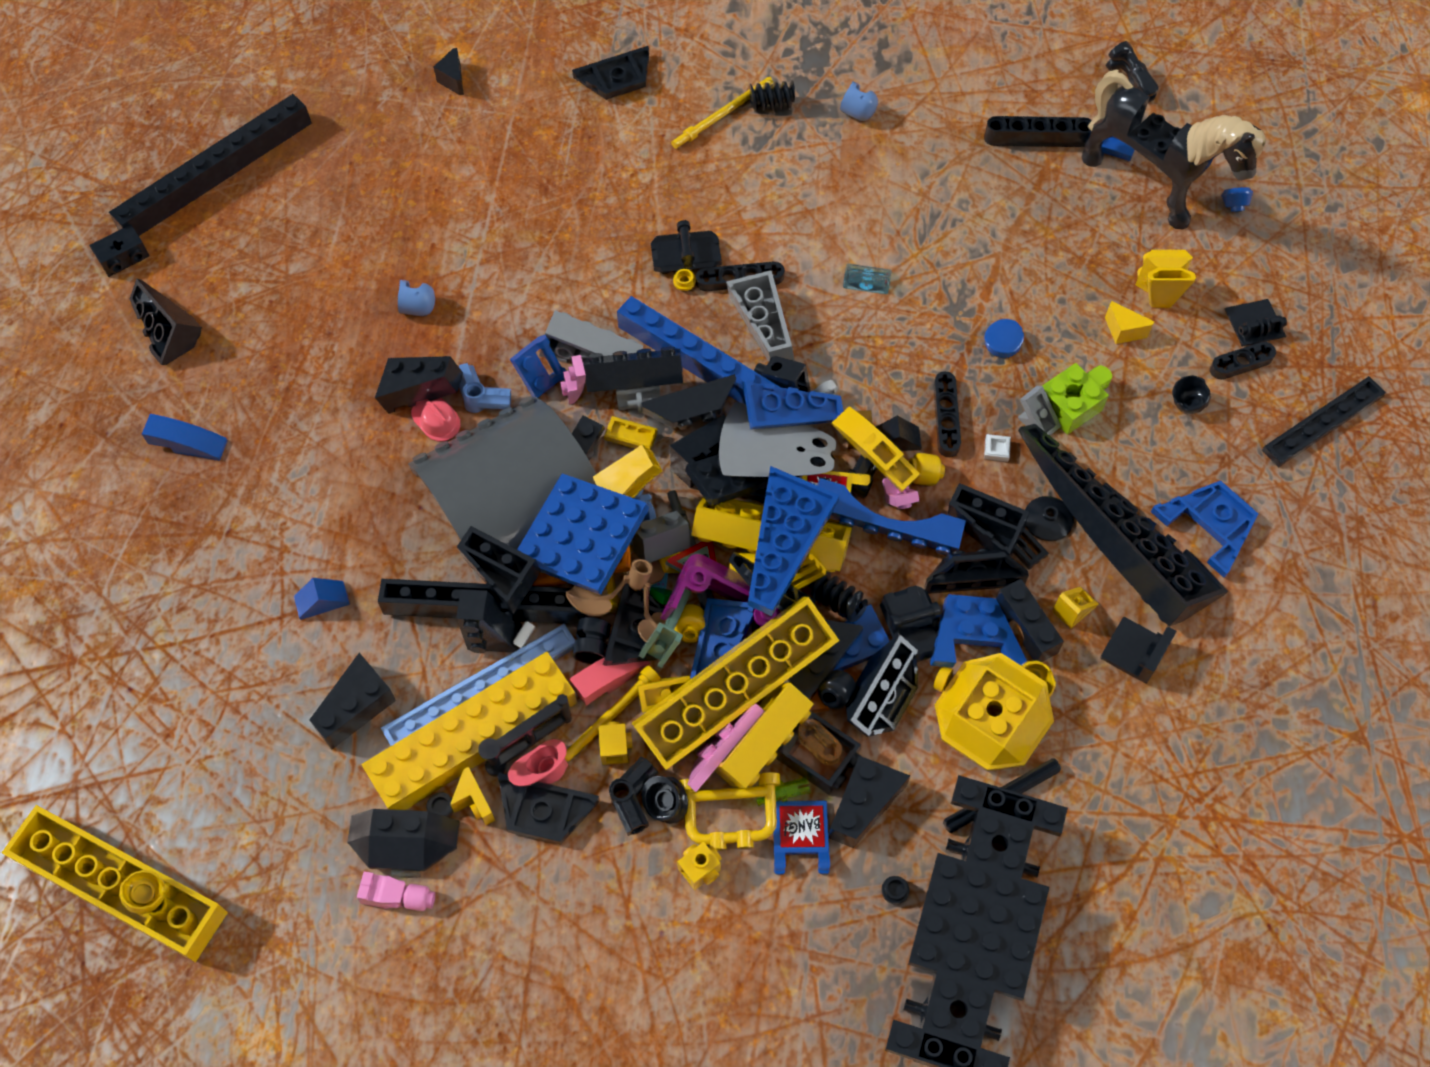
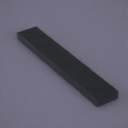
M1368 376L1265 445L1262 451L1279 468L1384 397L1386 392Z

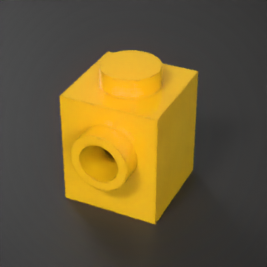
M612 721L598 726L602 765L629 763L628 749L633 748L632 733H626L625 724Z

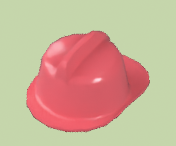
M442 398L432 401L428 399L418 401L411 410L414 422L432 440L438 442L450 440L458 434L461 427L458 414Z
M558 739L548 740L520 757L509 769V781L516 786H528L536 782L552 784L558 781L568 767V763L565 760L567 751L565 743Z

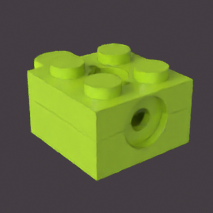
M1074 363L1042 385L1061 425L1060 428L1067 435L1103 411L1109 396L1104 390L1109 387L1112 379V373L1107 367L1099 365L1086 373L1077 363Z

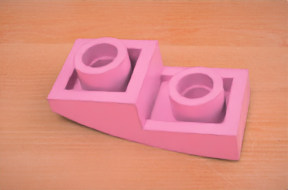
M581 355L571 357L572 366L568 367L569 371L563 372L564 381L560 382L563 396H568L569 404H574L578 400L585 386L586 374Z

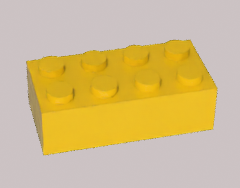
M782 683L759 703L758 706L764 712L714 771L732 787H752L760 778L759 771L764 765L769 766L777 757L776 750L780 745H785L794 736L793 729L797 724H803L811 715L809 710L814 703L791 683Z

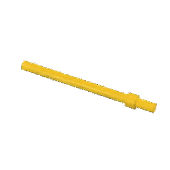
M767 77L761 82H759L761 84L762 89L764 88V84L766 82H768L770 86L773 84V80L771 77ZM750 89L694 127L690 126L685 129L682 135L671 141L672 146L677 149L687 141H693L698 137L699 133L750 100Z

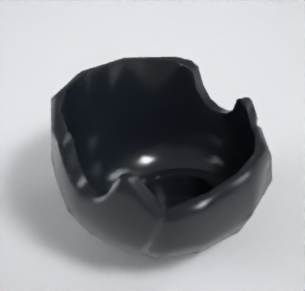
M1194 375L1179 379L1175 382L1172 390L1175 405L1181 412L1186 414L1201 412L1208 407L1211 399L1210 389L1205 380Z

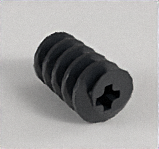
M782 81L781 87H779L777 82H774L772 88L766 82L763 89L761 84L757 83L755 90L752 84H750V101L754 112H757L758 105H761L762 110L765 111L767 104L770 105L771 110H774L775 104H778L780 110H782L784 103L791 109L793 102H795L794 81L790 82L789 87L786 81Z
M826 571L825 576L817 579L811 592L812 597L816 602L822 603L823 606L830 608L834 613H838L842 618H846L850 623L856 622L868 606V600H862L864 593L861 590L855 593L856 588L854 586L847 588L848 583L846 581L839 583L838 576L831 578V572Z

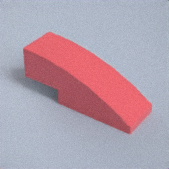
M602 658L571 677L570 684L587 706L607 692L608 695L639 674L647 665L650 666V662L643 661L605 666L602 665L604 660Z

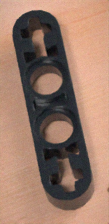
M774 261L702 268L696 273V285L702 291L727 290V281L723 279V276L726 274H732L735 276V279L746 277L745 275L748 272L759 274L767 271H776L777 275H773L775 285L784 280L785 268L781 263ZM706 277L709 281L705 282L703 278Z
M943 371L936 375L933 386L937 444L939 453L944 457L950 458L958 454L961 446L958 396L955 376L950 372ZM942 381H946V384H948L946 392H943L944 385ZM949 400L953 406L944 408L941 406L940 401ZM950 420L954 423V427L950 429L945 428L941 422ZM951 436L950 441L953 448H948L946 444L947 437Z

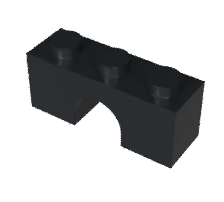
M1022 579L999 589L996 599L1008 623L1015 620L1020 626L1024 636L1022 644L1033 661L1043 662L1057 655L1064 641Z

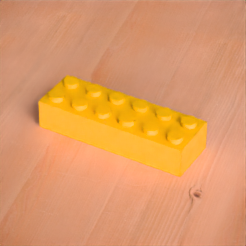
M703 497L696 507L691 536L698 537L703 542H720L728 548H745L748 552L756 554L764 506L736 499L710 506ZM827 521L809 551L828 572L841 570L852 527Z

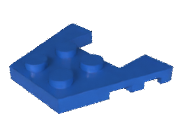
M1221 480L1194 490L1186 496L1175 497L1165 504L1155 505L1151 513L1167 527L1185 512L1223 546L1207 561L1223 578L1229 573L1259 514Z
M948 594L944 600L939 622L940 628L935 639L934 654L930 661L931 666L953 668L957 663L954 644L1000 647L1002 654L1019 665L1027 661L996 598Z

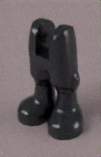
M1128 41L1119 43L1109 52L1110 60L1106 63V68L1109 71L1124 70L1133 87L1150 97L1148 103L1152 102L1157 95L1158 84L1150 75L1146 65L1138 60L1131 44Z

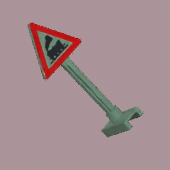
M702 541L667 559L665 564L681 573L687 559L694 554H701L716 561L713 541ZM684 589L677 608L667 618L665 624L659 622L639 654L641 658H644L648 653L659 659L658 667L662 668L682 639L683 635L674 629L692 591Z

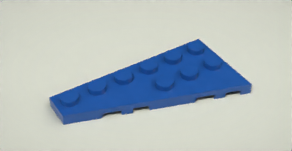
M770 466L748 606L770 616L773 615L836 507L840 495Z

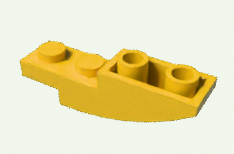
M850 406L831 423L900 492L920 475L903 457L904 454L883 433Z

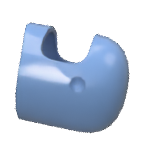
M853 81L842 99L840 111L856 120L866 121L873 116L877 109V95L873 91L861 92L860 85Z
M400 280L398 312L414 316L429 315L435 305V292L433 288L426 283H422L419 288H410L409 281Z

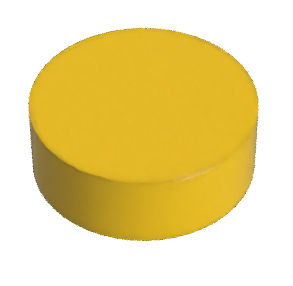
M950 667L940 668L934 681L933 687L935 690L943 693L951 681L954 669Z

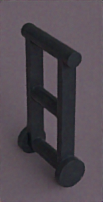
M564 694L559 695L555 701L497 740L486 738L481 741L478 746V752L481 758L486 760L485 769L487 773L491 776H498V773H504L507 768V762L563 724L570 723L572 715L567 696Z

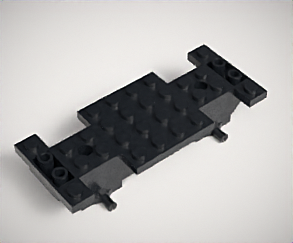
M958 775L951 804L975 811L976 815L970 835L965 843L948 839L946 850L961 854V860L937 853L908 961L910 966L934 973L928 997L923 1004L908 998L905 1001L903 1011L920 1015V1028L893 1019L885 1051L929 1067H1008L1010 1057L983 1049L981 1045L984 1036L999 1041L1000 1034L1002 1033L1001 1028L987 1025L994 992L1020 1001L1025 996L1049 892L1048 886L1022 879L1023 873L1036 878L1039 875L1040 866L1025 862L1033 829L1060 837L1068 807ZM992 842L1002 843L1005 851L995 850ZM950 1006H961L964 1009L965 1016L963 1018L954 1017L950 1012Z

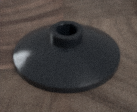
M1051 496L1038 497L1032 500L1025 509L1029 511L1026 528L1038 539L1044 541L1060 540L1066 537L1073 527V515L1064 502L1058 498ZM1046 513H1051L1054 516L1050 517Z

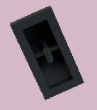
M453 48L433 67L436 81L458 95H464L458 49Z
M897 415L876 426L900 451L921 450L919 427Z

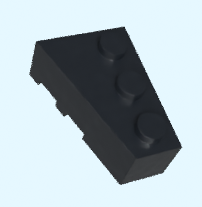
M451 356L388 358L375 399L388 414L393 413L395 408L407 405L412 407L416 405V402L424 399L432 401L457 393L463 372Z
M724 414L669 445L671 471L690 488L695 484L685 472L686 465L719 454L720 436L726 419Z
M961 483L958 484L948 507V515L966 520L964 531L982 546L991 551H1003L1010 557L1026 527L1029 511Z
M470 526L457 545L463 559L514 614L541 573L536 559L473 526Z
M460 589L456 619L467 650H471L474 653L517 651L520 647L513 644V641L521 630L522 624L519 621L514 622L509 611L504 613L501 610V604L488 591Z
M359 652L309 721L332 750L394 703L396 699L391 689Z

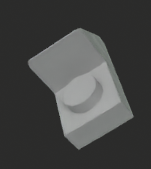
M1042 386L1034 387L1020 399L1025 411L1018 416V419L1024 425L1036 424L1048 435L1053 434L1061 427Z

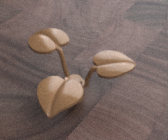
M635 552L630 555V571L624 572L623 580L611 594H608L606 587L602 594L599 595L576 585L566 592L567 599L577 610L587 615L601 616L610 612L612 605L609 600L613 599L624 585L628 583L634 590L644 589V617L646 619L642 620L638 625L640 637L647 642L659 622L662 624L666 622V620L660 618L662 612H656L652 616L649 614L650 584L658 583L663 579L665 574L659 560L649 563L646 560L640 559Z

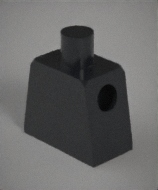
M774 356L767 365L758 363L754 369L756 373L781 388L788 389L791 387L797 388L799 391L811 392L807 366L804 363Z

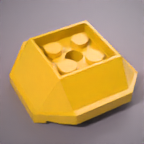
M1002 653L963 662L934 704L942 741L986 771L1025 766L1054 723L1047 682ZM990 705H997L1001 708L1002 713L994 717L988 714L987 708Z

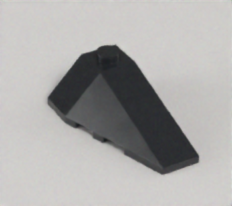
M136 278L129 298L137 319L143 321L145 328L142 331L144 336L149 337L151 341L149 349L152 355L161 365H167L195 347L197 339L201 335L202 327L189 313L143 280Z

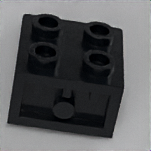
M1123 617L1100 658L1147 684L1177 631L1167 626L1163 634L1159 632L1156 634Z

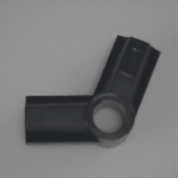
M642 756L620 778L612 781L609 786L611 803L617 811L627 836L636 835L649 827V823L636 796L642 791L644 784L649 778L658 775V771L651 762ZM622 789L629 792L625 798H617L615 796V793Z

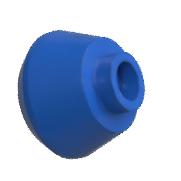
M1249 187L1231 188L1224 190L1221 197L1226 208H1231V212L1245 211V207L1250 205L1253 191Z

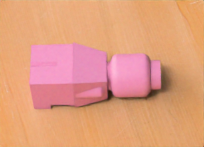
M363 872L357 899L361 904L384 909L398 908L404 905L406 909L425 911L426 908H433L435 892L430 891L427 886L416 884L406 886L404 881L394 879L388 875L381 876L370 872Z

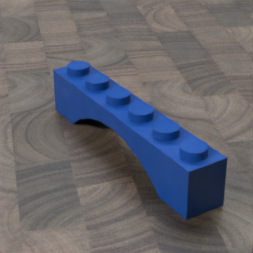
M821 478L817 486L840 495L839 501L829 517L839 521L840 525L861 527L864 532L869 534L882 533L893 541L906 540L912 542L911 545L917 548L930 547L936 549V552L942 555L951 554L960 547L966 520L945 514H939L932 518L918 521L890 519L876 514L863 506L851 495L845 485Z

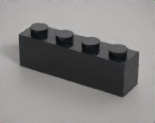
M673 346L663 347L659 351L639 349L637 353L628 354L626 351H617L613 355L603 356L602 353H594L584 360L587 392L683 383L681 348L675 349Z

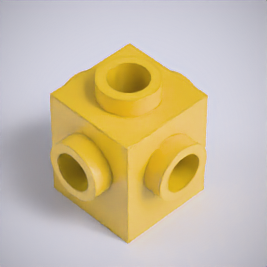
M704 841L698 846L696 844L691 845L684 851V857L677 861L678 870L694 891L704 883L706 885L711 884L720 875L718 873L721 871V863L719 861L722 858L713 846L708 848Z

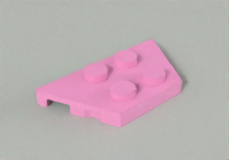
M757 704L751 706L715 733L716 737L710 744L705 743L696 754L698 758L694 762L687 784L695 792L698 791L764 712Z

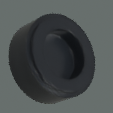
M444 792L433 794L427 801V811L450 818L454 813L451 807L452 797Z

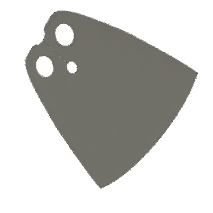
M735 402L726 416L720 436L719 461L721 471L726 476L769 477L770 466L794 476L826 473L834 468V459L831 457V452L836 449V440L830 435L808 425L750 429L746 404ZM822 438L828 444L826 447L819 448L813 445L812 440ZM797 447H804L805 451L799 452ZM820 457L825 460L826 464L822 467H817L810 463V459Z

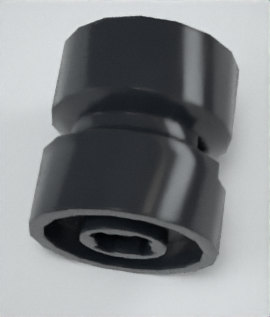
M588 617L580 619L577 625L576 637L578 639L574 643L573 658L586 664H593L604 658L607 649L605 642L609 641L611 625L599 618Z

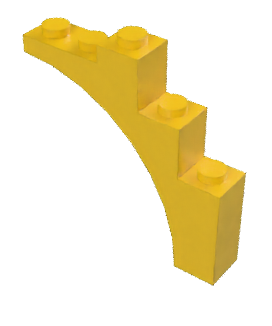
M641 445L593 476V479L597 486L635 498L648 482L662 472V469L652 450ZM613 574L606 585L608 594L615 590ZM618 595L609 600L612 605L610 612L613 614L616 613L619 604Z

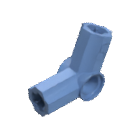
M468 363L459 365L463 372L459 389L467 411L478 413L484 408L506 409L511 407V389L484 387L480 383L473 365Z

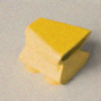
M1151 250L1144 254L1143 266L1137 271L1138 279L1135 285L1148 292L1151 307H1172L1195 282V273L1188 271L1193 257L1186 250Z

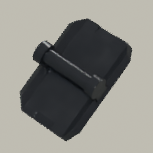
M687 220L679 221L677 223L678 233L658 235L652 240L651 251L654 271L668 274L671 271L680 269L708 268L722 265L718 236L709 230L689 232L691 229L690 222Z
M916 585L905 590L885 594L881 598L880 608L892 638L901 635L918 650L917 662L930 659L934 654L935 639L940 628L939 617H941V609L937 602L932 603L928 592Z

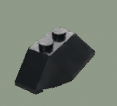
M733 374L641 402L642 412L671 428L679 427V429H686L693 426V422L712 421L717 418L716 415L721 413L735 387L736 376Z
M1000 550L955 551L948 554L928 576L924 589L928 594L998 589L1019 579H1022L1026 584L1029 573L1028 570L1008 554Z
M901 635L895 636L870 657L856 681L857 690L846 705L847 721L866 737L894 731L918 689V666L916 660L918 658V650Z
M371 809L351 816L347 843L369 869L426 871L447 854L457 849L460 821L429 811Z

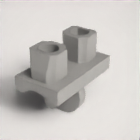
M649 386L616 390L618 409L638 408V413H643L641 402L660 397V387Z

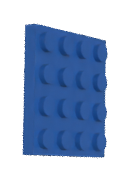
M562 473L517 550L536 559L542 573L601 595L650 507L646 502Z

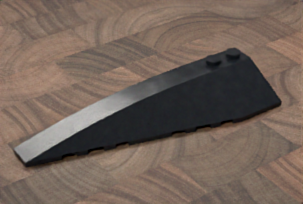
M1031 424L1019 428L1018 431L1036 462L1071 514L1106 558L1140 594L1142 600L1150 605L1158 614L1162 622L1166 623L1169 627L1181 623L1228 592L1189 550L1186 549L1182 553L1174 545L1177 540L1169 534L1166 537L1155 529L1156 523L1150 518L1139 516L1137 514V507L1108 483L1102 485L1094 478L1097 474L1090 468L1084 470L1075 463L1077 458L1070 452L1060 450L1058 448L1060 444L1038 425Z

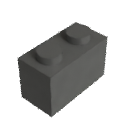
M677 511L642 522L633 537L635 554L640 559L646 560L649 563L690 548L689 523Z

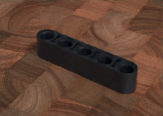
M992 116L987 121L984 140L991 146L1085 147V142L1092 132L1088 127L1092 120L1086 117Z

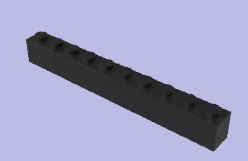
M291 94L109 211V214L117 229L120 230L131 224L138 236L142 235L311 125L312 122L306 105L294 94Z

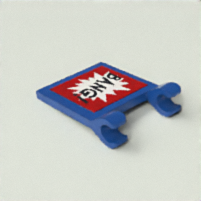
M776 801L777 823L776 829L773 832L774 873L785 874V855L818 854L819 874H829L830 855L827 801Z

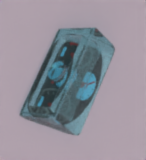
M848 263L845 269L843 288L888 294L892 270Z

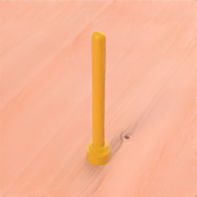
M647 665L639 672L638 682L567 749L566 762L571 761L599 734L598 726L611 722L639 695L638 685L661 681L660 676L653 668Z

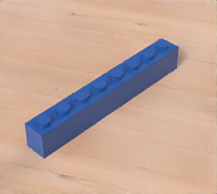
M632 296L617 310L618 328L656 351L666 346H673L675 349L681 348L683 368L705 382L735 374L736 384L730 397L739 403L746 404L743 389L744 380H750L753 383L763 385L765 383L774 384Z

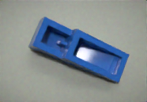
M155 414L149 415L142 432V436L147 444L168 447L177 454L220 461L228 441L226 437L199 426Z

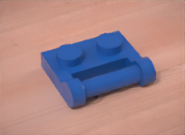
M546 335L537 337L510 358L531 396L537 398L557 382L564 380L563 372L567 371L557 360L549 346L550 341ZM539 349H541L554 371L550 375L536 354Z

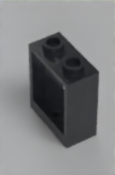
M810 711L811 715L803 724L798 723L793 729L794 736L785 745L781 744L777 749L776 759L830 795L834 788L839 790L847 778L844 774L848 768L854 769L860 755L861 744ZM811 729L848 753L829 780L792 756Z

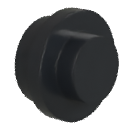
M891 876L883 882L881 892L887 902L901 904L908 898L910 889L905 879L899 876Z

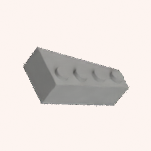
M772 271L727 281L731 301L768 362L774 356L794 361L792 344Z
M556 310L545 332L553 353L558 357V361L567 363L568 359L572 360V356L581 355L584 366L585 358L594 353H602L603 356L613 355L617 351H626L628 354L637 353V350L643 349V345L638 344L635 340L623 338L610 330H603L590 322L578 320L568 313ZM540 350L539 356L545 357L542 351Z

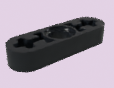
M1260 342L1219 355L1214 358L1209 369L1210 373L1214 378L1224 380L1267 366L1273 361L1276 355V348L1269 342ZM1237 357H1245L1249 364L1243 365L1239 363Z

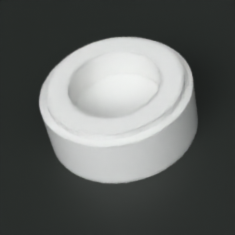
M829 380L819 385L814 391L834 395L838 387L833 380Z

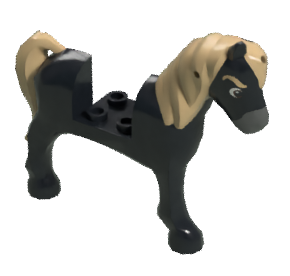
M1118 70L1109 71L1095 89V103L1098 114L1088 125L1092 132L1085 142V149L1081 157L1082 161L1090 167L1101 165L1104 158L1102 150L1103 141L1111 137H1116L1139 152L1172 181V190L1166 199V203L1170 210L1168 222L1173 228L1183 230L1189 226L1191 215L1186 207L1187 191L1191 183L1210 167L1213 159L1219 154L1223 153L1237 180L1251 179L1256 175L1257 158L1260 156L1266 143L1265 135L1261 129L1248 121H1242L1240 117L1228 115L1205 119L1202 122H1196L1193 126L1186 123L1182 128L1172 126L1165 121L1162 115L1155 114L1154 112L1142 122L1150 97L1133 87L1123 73H1119Z

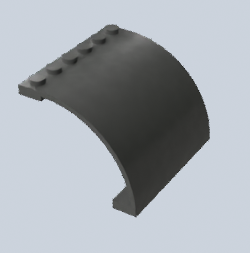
M532 396L524 398L520 401V405L514 408L503 409L499 412V416L493 419H485L477 424L478 427L471 431L464 430L458 433L452 441H444L434 447L435 450L427 454L420 453L416 455L413 461L408 463L411 471L417 477H420L434 496L460 540L470 526H473L515 549H518L562 473L596 485L593 479L596 472L570 430L551 407L539 398Z

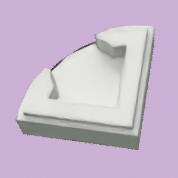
M528 621L525 622L513 644L522 648L536 627Z

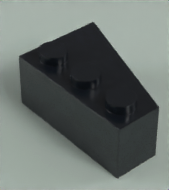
M859 755L830 827L828 838L854 848L883 812L889 808L895 798L907 787L910 775Z

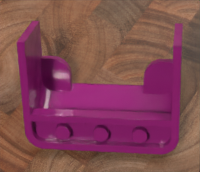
M694 554L685 562L660 618L666 620L677 608L685 588L695 593L703 592L708 588L732 601L748 602L750 586L739 573L704 555ZM776 608L772 616L754 609V619L762 627L780 613V609Z

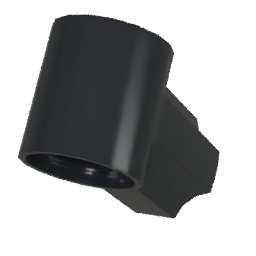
M860 455L854 468L850 469L848 473L870 475L871 478L868 485L852 484L851 493L865 499L871 489L873 477L878 468L862 455Z

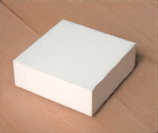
M986 434L984 459L1008 462L1010 458L1011 437Z

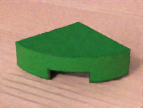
M651 587L649 595L662 605H666L673 590Z

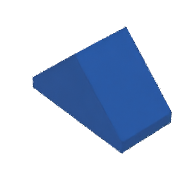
M312 578L294 595L300 620L350 605L344 581Z

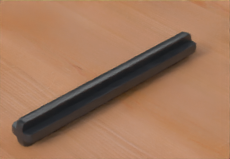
M1052 758L1001 788L1022 794L1058 774L1061 766L1055 758ZM963 808L945 818L943 821L944 827L949 833H953L974 821L976 812Z

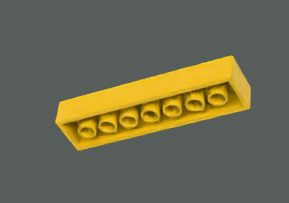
M802 596L633 721L632 725L661 765L667 770L840 640L810 598Z
M546 651L361 765L388 809L407 810L460 777L463 769L469 767L471 770L486 761L481 758L478 752V746L481 741L486 738L497 740L555 701L561 694L567 696L569 707L571 708L577 704L575 691Z
M35 805L1 852L15 863L195 963L228 913L218 903L38 805ZM140 870L156 873L163 879L165 884L163 901L154 911L145 914L130 912L122 905L119 896L121 883L131 873Z

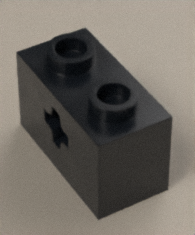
M131 224L89 245L108 277L150 256Z

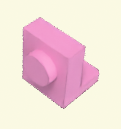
M888 478L882 480L886 503L897 507V509H906L912 506L911 503L919 501L918 491L909 489L908 486L900 492Z

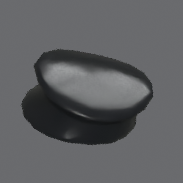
M654 776L646 781L642 788L641 797L648 815L654 820L668 824L677 823L682 820L687 813L688 798L680 781L674 777Z

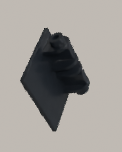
M1269 299L1226 307L1224 309L1242 347L1286 338L1283 327L1287 325V319L1280 315L1276 316Z

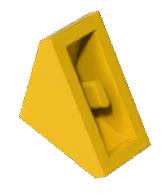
M1111 301L1105 316L1115 344L1147 338L1155 322Z
M1080 586L1062 592L1054 606L1053 612L1071 629L1094 610L1099 603Z

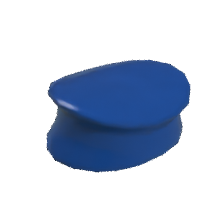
M1011 319L995 321L985 332L986 348L992 355L1000 358H1009L1015 355L1021 349L1024 340L1022 327L1015 320Z

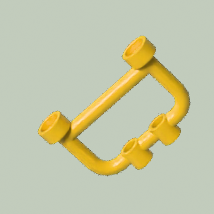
M761 773L758 779L759 786L701 791L699 788L697 792L687 785L689 779L679 780L688 798L685 827L687 835L693 842L701 844L704 841L706 845L713 846L717 851L727 850L726 844L737 843L738 849L754 848L753 842L766 840L776 829L775 787L780 786L779 773ZM765 797L766 824L761 830L701 834L696 828L695 802Z

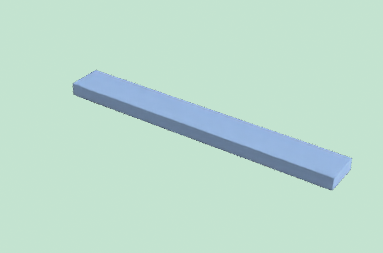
M563 624L381 727V730L390 746L546 651L554 661L574 650L575 639L566 625Z

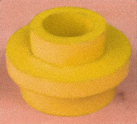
M680 269L673 277V284L680 291H689L695 286L696 277L690 270Z

